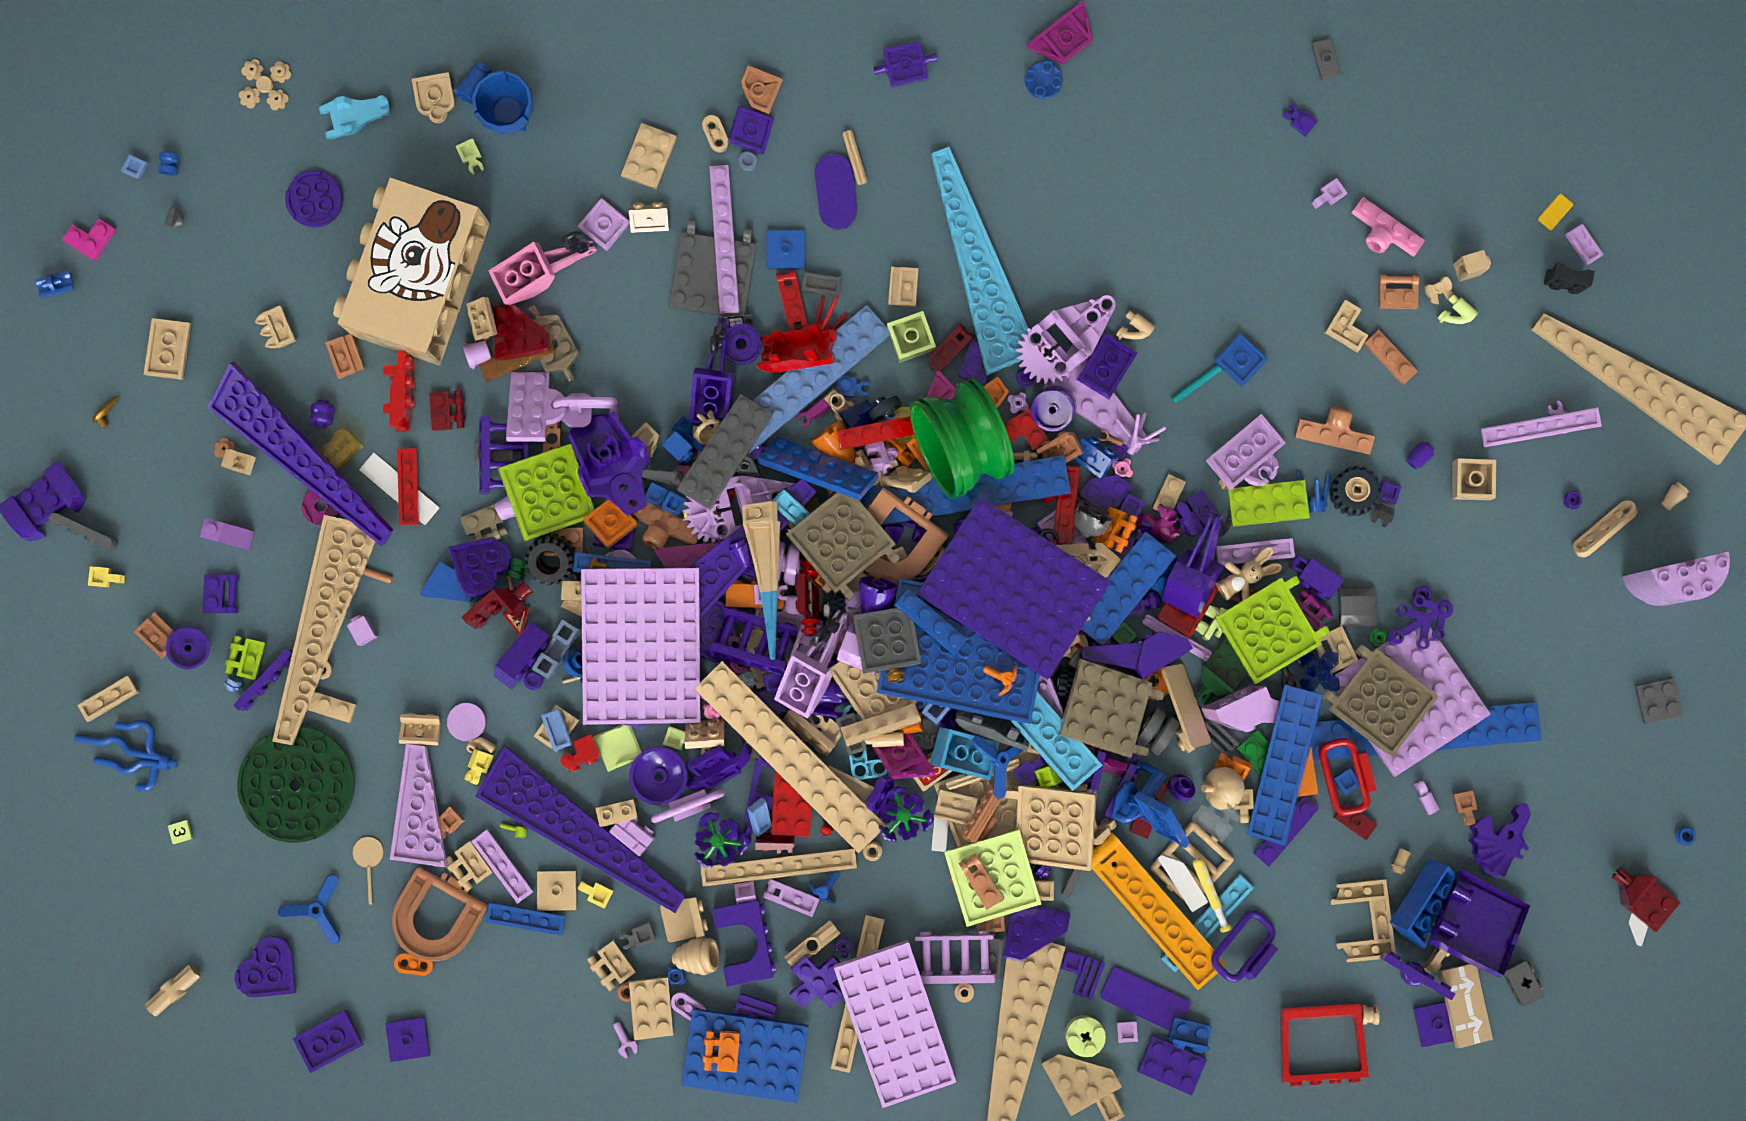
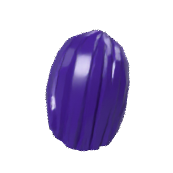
M830 681L827 690L812 714L835 718L842 717L843 712L834 711L839 705L849 700L836 681Z

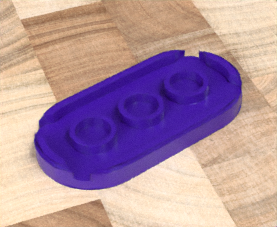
M837 154L827 155L820 159L815 168L819 214L823 223L829 226V228L842 230L848 228L857 216L853 172L849 161L843 156Z

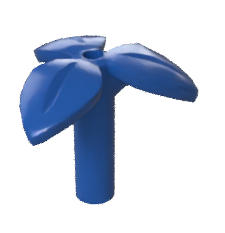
M833 871L823 886L815 888L811 881L808 882L815 896H819L826 903L835 904L836 901L829 899L828 894L829 889L840 876L837 871Z

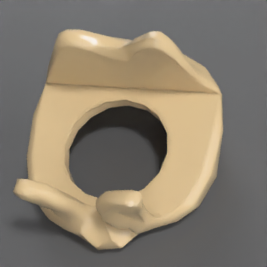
M711 410L707 414L709 419H706L701 414H697L702 424L693 426V438L703 445H707L721 424L720 420L715 419Z

